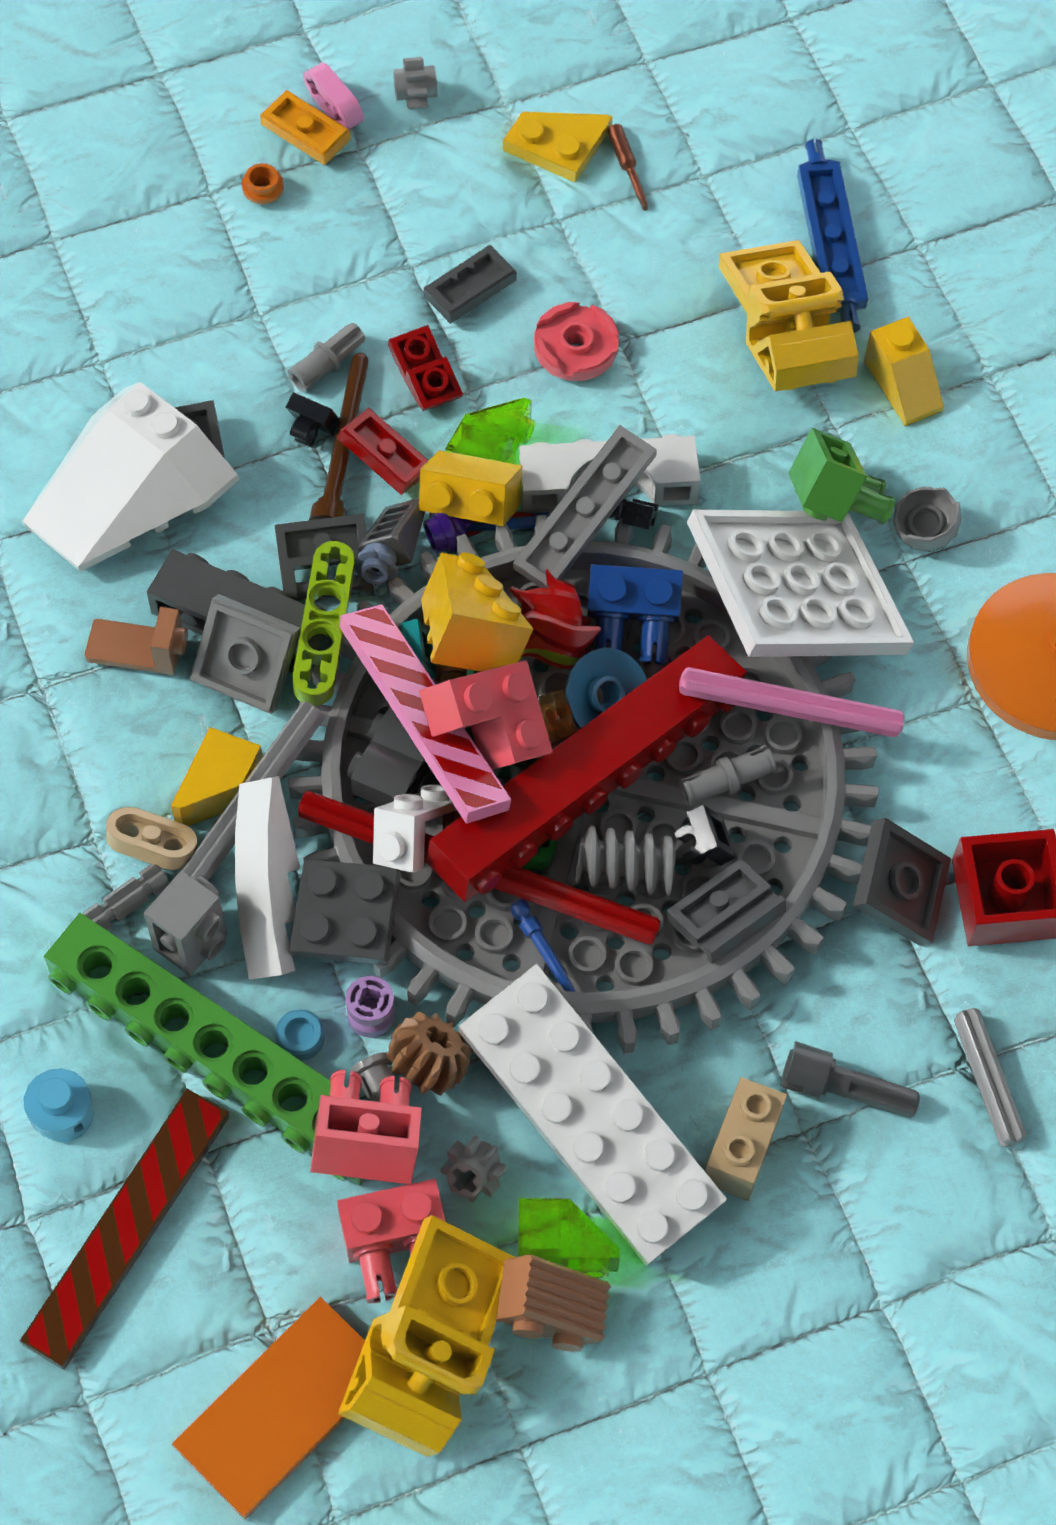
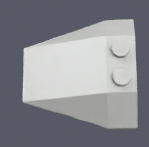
M138 382L125 387L92 415L23 519V523L30 531L81 572L131 547L130 540L152 529L159 533L169 528L168 521L190 510L197 514L207 509L240 479L235 470L194 422L143 383Z

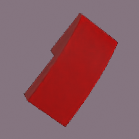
M429 325L388 340V347L412 396L423 412L463 397V392L447 356L442 357Z

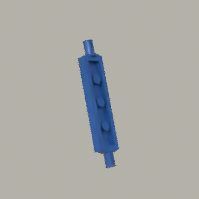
M811 139L805 144L809 161L799 165L797 178L814 263L820 273L831 271L842 288L844 300L841 302L842 307L836 310V312L840 313L842 322L851 321L853 332L856 333L861 329L857 310L867 307L868 294L841 166L838 161L825 159L823 143L820 139H816L815 145L814 140Z

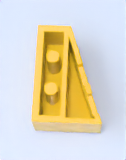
M441 552L421 598L424 623L430 626L427 641L433 645L430 655L431 663L482 672L518 663L533 628L521 614V608L512 602L504 592L503 585L494 579L487 570L485 562L474 554L462 552L458 556Z

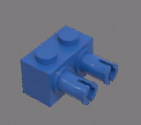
M591 564L587 616L596 619V626L601 628V631L595 638L594 650L606 648V643L610 642V648L622 651L624 621H628V619L638 620L642 622L638 662L651 664L652 646L655 645V665L668 664L669 625L674 622L678 623L680 618L683 570Z

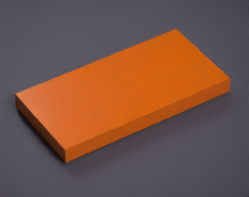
M319 1297L172 1443L173 1448L246 1520L346 1419L339 1415L338 1412L365 1340L328 1303Z

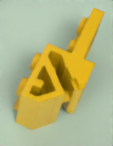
M799 240L719 254V269L747 313L745 343L775 392L794 390L798 387L820 383H833L857 376L859 355L851 321L829 325L830 314L836 313V310L842 307L841 302L844 300L842 288L831 271L820 273Z
M433 1215L425 1218L390 1312L376 1317L372 1321L338 1414L426 1457L439 1454L462 1421L460 1393L463 1395L467 1393L476 1394L484 1383L495 1351L494 1348L489 1346L497 1323L496 1318L504 1262L506 1259L515 1257Z

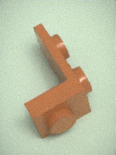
M160 607L155 627L95 619L92 623L86 646L85 658L89 663L174 675L179 655H184L186 650L188 629L183 628L181 625L179 610Z

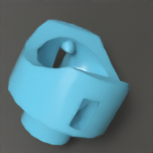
M63 1068L49 1069L37 1075L26 1089L24 1095L25 1113L32 1127L42 1136L56 1142H71L81 1137L91 1126L94 1116L92 1095L84 1079L74 1071Z

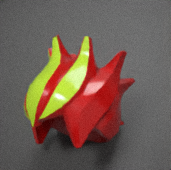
M546 569L547 588L525 591L514 586L509 588L514 597L521 602V614L533 628L520 659L532 657L561 670L572 669L581 657L592 651L591 649H584L593 642L601 628L599 626H588L591 622L590 617L582 616L580 599L574 585L555 578Z

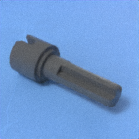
M797 1041L794 1042V1049H791L781 1078L780 1087L819 1099L821 1095L825 1096L829 1092L908 1118L915 1115L920 1102L919 1093L914 1089L837 1065L836 1059L833 1058V1053Z

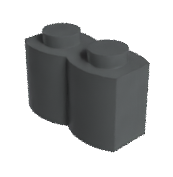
M389 707L385 715L379 713L375 717L368 734V739L372 740L364 753L361 751L356 752L347 772V776L351 778L352 794L379 806L393 802L394 797L397 795L416 794L423 777L430 769L392 708Z

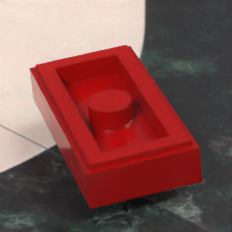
M367 408L343 427L337 437L340 442L401 496L420 481V469L429 461L370 408Z

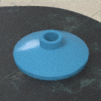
M613 648L596 649L581 657L572 668L566 685L567 708L576 726L581 729L644 683L647 679L642 668L629 654ZM598 687L603 692V700L600 703L597 698Z

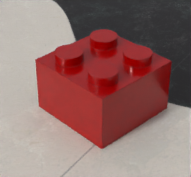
M1054 829L960 837L952 857V866L967 947L1056 939V836Z

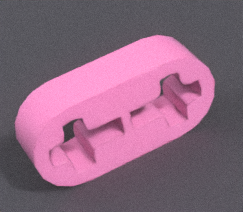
M322 62L304 72V82L310 95L327 116L347 129H351L363 122V112L357 99L326 63Z

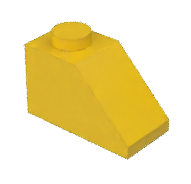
M909 316L870 331L864 362L904 426L942 412L944 405L930 350Z
M209 727L171 804L174 821L191 826L222 814L239 791V784L245 783L262 759L261 745Z

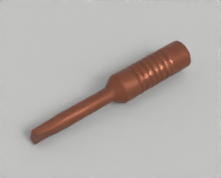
M611 125L607 129V134L620 167L628 173L643 211L648 209V203L635 171L636 159L622 125Z

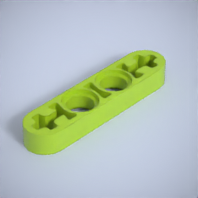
M339 541L323 543L315 551L293 671V691L296 698L302 703L306 701L314 706L327 703L335 691L344 637L339 627L340 617L348 613L354 577V553L349 546ZM331 559L340 560L336 571V581L328 580V565ZM332 595L340 601V605L335 610L323 611L316 607L315 601L320 596ZM324 634L332 638L334 643L327 650L317 651L309 646L308 640L314 635ZM312 664L320 666V682L316 689L308 688L307 683L311 680Z

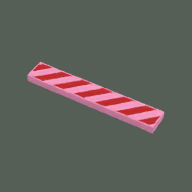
M381 604L341 615L340 629L465 823L509 811L511 798L464 728L432 737L419 690L434 686L435 683L384 606Z

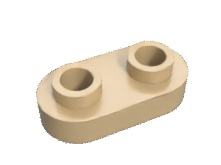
M135 807L117 809L107 818L106 841L114 851L149 864H156L164 869L179 870L184 868L197 850V836L189 826Z

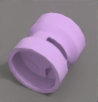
M376 976L361 977L351 983L345 998L350 1027L362 1037L375 1038L382 1036L390 1030L395 1020L392 988L385 980Z

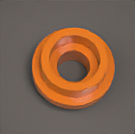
M265 163L251 166L242 179L244 196L257 204L274 202L281 196L284 189L281 174L273 166Z

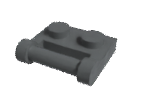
M364 514L274 525L283 591L293 600L306 599L309 581L296 583L294 571L311 569L315 551L323 543L328 541L345 543L353 551L354 561L358 559V549L366 535ZM331 559L328 566L339 565L340 560ZM354 575L351 593L360 592L361 597L374 595V585L366 582L362 576ZM329 578L328 580L336 581V578ZM323 595V596H320V597H328V596H332V595Z

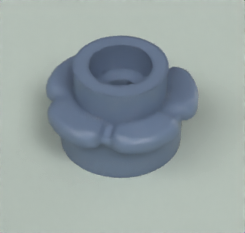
M382 543L366 545L359 552L358 559L354 561V568L357 574L362 576L366 582L374 585L383 584L386 580H394L399 571V568L395 566L397 562L395 551Z

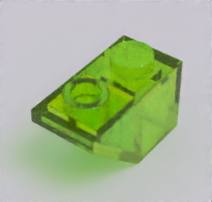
M523 397L465 414L447 444L446 452L515 464L517 457L515 452L520 443H528L535 428L536 422L531 419L532 400Z
M519 1198L518 1257L531 1254L595 1278H604L609 1275V1272H618L620 1248L569 1198Z

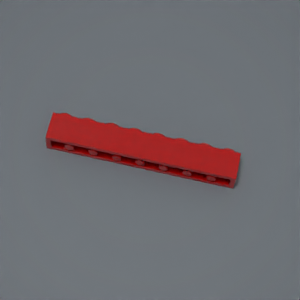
M709 635L552 749L553 753L544 755L503 785V788L511 798L509 811L467 824L460 817L431 838L426 863L464 902L478 892L481 895L488 893L499 883L504 872L514 865L520 868L527 864L537 853L540 845L548 839L552 841L560 839L568 832L576 818L584 812L588 815L596 812L605 803L608 794L619 786L622 789L629 787L638 779L645 766L653 760L656 763L662 762L673 752L677 742L687 735L690 738L695 737L707 726L713 715L720 710L726 713L735 706L680 693L679 681L685 668L690 667L744 679L747 671Z

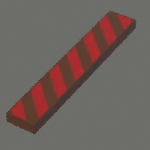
M189 1089L185 1090L20 1339L23 1346L61 1369H66L230 1118L228 1111Z

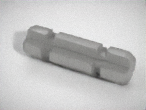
M150 864L139 872L140 878L136 880V878L132 877L102 898L104 901L102 905L99 906V904L95 903L85 910L83 915L108 930L112 927L111 921L115 919L119 922L149 900L147 896L150 893L155 896L169 885L168 878L158 865Z

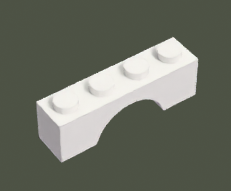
M669 434L661 438L642 439L656 448L657 452L654 460L634 485L647 495L651 503L659 504V506L697 504L700 473L695 436ZM582 439L574 443L550 444L547 442H536L531 445L519 446L518 465L523 466L521 485L522 512L534 514L540 512L552 513L607 441Z

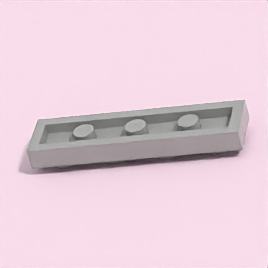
M619 425L513 562L514 570L541 588H547L546 569L555 578L562 580L654 460L657 449Z

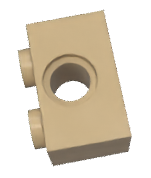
M740 1077L705 1169L706 1174L719 1190L749 1201L780 1119L787 1094Z

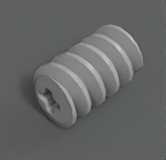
M589 825L583 838L580 839L574 884L577 885L583 873L588 872L591 887H596L604 874L607 875L610 889L615 890L621 878L626 877L629 892H634L640 880H645L648 894L653 895L658 884L662 882L664 883L667 897H670L676 856L672 838L665 835L659 847L655 848L653 835L646 833L640 845H636L634 832L627 830L622 841L617 843L613 828H608L602 840H598L596 827Z

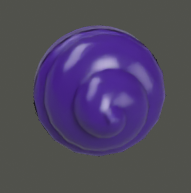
M431 513V519L423 522L426 537L436 554L444 551L448 554L456 552L457 536L467 535V528L471 525V520L448 516L445 513Z

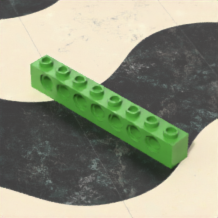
M79 913L43 956L50 972L49 980L68 995L76 991L88 1000L86 1002L87 1006L102 1019L109 1021L114 1017L126 1025L125 1032L140 1045L148 1047L152 1043L164 1051L163 1057L180 1072L187 1073L189 1069L204 1079L202 1084L206 1089L218 1098L226 1100L230 1096L242 1104V1112L256 1124L265 1127L269 1123L283 1132L281 1138L297 1152L305 1154L307 1150L312 1152L320 1096H330V1080L82 913ZM106 966L111 968L109 974L103 978L93 979L88 977L90 972L97 967ZM136 992H145L150 995L144 1003L139 1005H131L126 1002ZM174 1018L188 1020L187 1025L179 1031H168L165 1029V1025ZM212 1044H223L227 1047L226 1052L220 1057L209 1058L203 1055L205 1049ZM252 1070H260L267 1074L266 1078L259 1084L250 1085L242 1081L244 1075ZM293 1096L301 1097L307 1101L302 1109L295 1112L286 1111L281 1107L287 1098ZM332 1175L341 1181L347 1179L345 1176ZM349 1177L359 1185L364 1180L362 1178Z

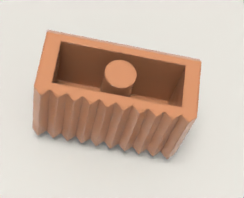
M531 1254L506 1259L496 1320L497 1322H504L506 1325H512V1333L516 1336L530 1339H539L544 1336V1338L552 1339V1347L567 1352H580L583 1349V1345L599 1343L605 1337L603 1334V1330L606 1327L604 1321L607 1318L605 1311L609 1307L606 1301L610 1297L607 1292L611 1286L609 1282Z

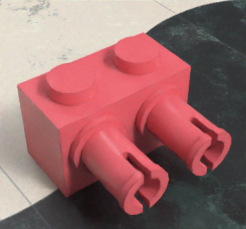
M345 1070L334 1072L330 1077V1096H320L310 1172L411 1184L419 1147L422 1107L409 1106L412 1090L409 1080L400 1077L399 1090L396 1094L394 1093L395 1076L384 1078L379 1086V1102L359 1100L362 1077L358 1073L350 1071L349 1086L344 1087Z
M436 1178L337 1200L349 1263L360 1261L367 1303H381L378 1281L382 1282L386 1301L392 1300L396 1296L398 1289L396 1288L389 1254L409 1250L411 1255L425 1218L433 1215L445 1221Z

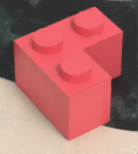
M527 660L451 679L419 690L432 737L471 727L476 747L492 770L553 753Z

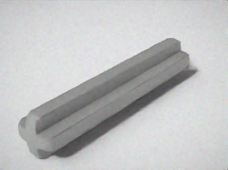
M977 1008L963 1010L956 1014L954 1023L998 1142L1002 1147L1017 1145L1026 1138V1131L981 1011Z

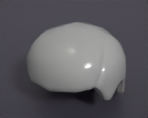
M920 487L907 491L895 506L894 528L899 538L910 548L926 552L946 547L958 533L961 524L960 502H956L946 488Z

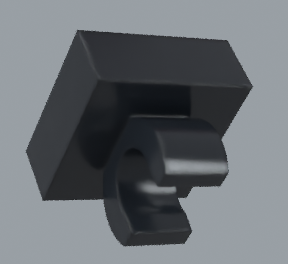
M295 392L292 393L285 407L296 419L289 435L295 437L294 440L310 448L316 440L319 429L334 435L339 422V417L331 408Z
M705 805L687 812L691 825L683 826L675 833L676 838L684 843L694 838L696 839V845L693 850L682 855L686 862L697 865L708 858L721 866L737 858L723 816Z

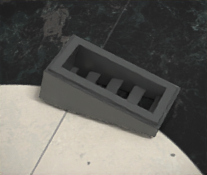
M419 498L385 507L362 539L358 551L361 552L370 543H382L395 551L397 555L395 566L411 563L425 511L419 510Z

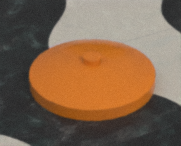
M1041 573L1022 577L1008 583L996 591L984 603L975 618L969 635L967 662L975 689L985 704L998 717L1022 732L1049 740H1056V573Z

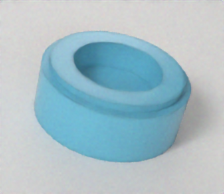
M298 1009L286 1013L278 1021L275 1030L277 1045L300 1061L316 1056L322 1049L325 1040L321 1020L317 1015L308 1010Z

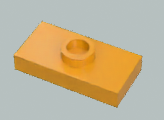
M285 90L260 115L261 125L324 166L351 140L349 129L288 90Z

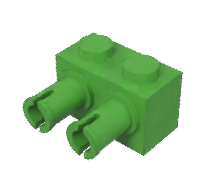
M811 428L788 472L803 510L813 518L826 521L829 517L843 522L847 513L851 510L874 519L881 524L886 523L893 512L895 499L892 496L884 495L886 490L885 480L877 479L865 473L851 443Z

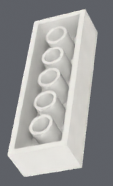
M537 964L459 1025L462 1037L645 1266L653 1262L727 1200Z

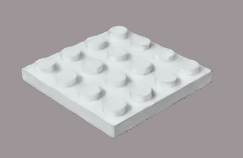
M693 509L687 524L748 657L907 655L914 641L849 512L843 522H839L829 517L826 521L818 520L808 515L805 511Z

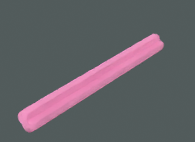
M688 667L682 672L679 681V692L683 695L890 737H897L902 732L904 726V713L900 710Z

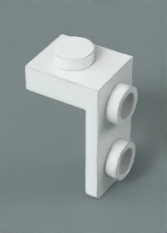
M441 785L422 786L419 793L397 795L394 797L393 802L374 808L373 864L412 873L424 868L425 822L457 810Z

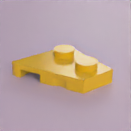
M522 111L503 139V151L576 183L607 136V129L612 125L613 117L608 114Z

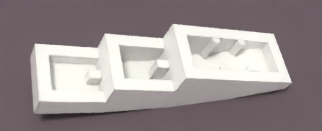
M279 776L239 784L235 827V884L240 934L249 980L280 976L295 971L293 958L289 952L290 945L285 927L286 923L294 921L296 911L287 873L299 870L300 865Z

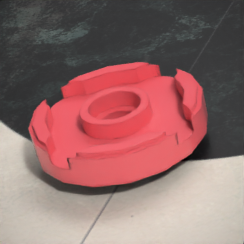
M580 302L563 303L552 307L540 317L534 332V353L539 364L551 375L567 381H585L600 376L612 366L618 354L619 331L613 318L601 308L591 305L590 308L580 306ZM578 343L582 346H571V344Z

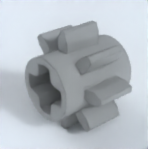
M422 57L404 58V68L393 69L396 101L407 100L408 109L428 108L427 98L437 97L438 95L435 66H424V59Z
M474 1136L466 1147L461 1142L456 1141L447 1152L448 1161L441 1168V1173L447 1175L450 1191L462 1197H468L470 1202H474L481 1191L486 1196L491 1197L501 1185L499 1178L507 1169V1165L500 1163V1157L497 1152L498 1147L496 1145L492 1146L485 1141H480L478 1136Z

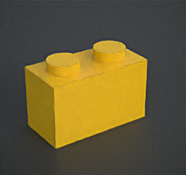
M438 450L420 469L419 510L431 513H445L452 517L504 526L520 507L523 466Z

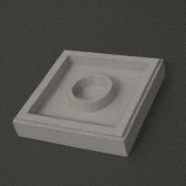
M218 594L211 600L190 680L272 714L278 709L301 628Z

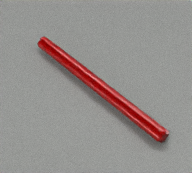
M312 791L304 793L298 807L300 818L373 844L374 814ZM425 833L424 863L427 862L430 839L434 837ZM515 865L502 874L501 880L494 887L497 890L645 944H652L655 941L660 927V919L658 917L529 870L517 868Z

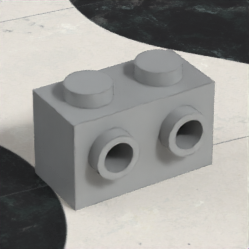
M181 870L146 909L144 917L153 949L191 976L206 958L212 960L218 955L225 945L227 932L223 918L224 912L219 899V891L205 878L198 876L196 879H193Z

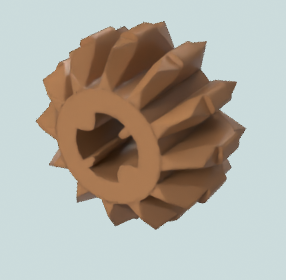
M418 1011L412 1018H405L403 1023L397 1026L392 1034L393 1038L388 1046L389 1050L386 1057L393 1063L391 1072L403 1075L411 1084L418 1086L422 1094L432 1090L435 1094L441 1096L446 1090L453 1089L456 1084L462 1081L467 1073L466 1069L470 1064L473 1050L465 1044L466 1040L460 1032H456L453 1028L454 1022L447 1024L441 1021L437 1013L429 1018L424 1013Z

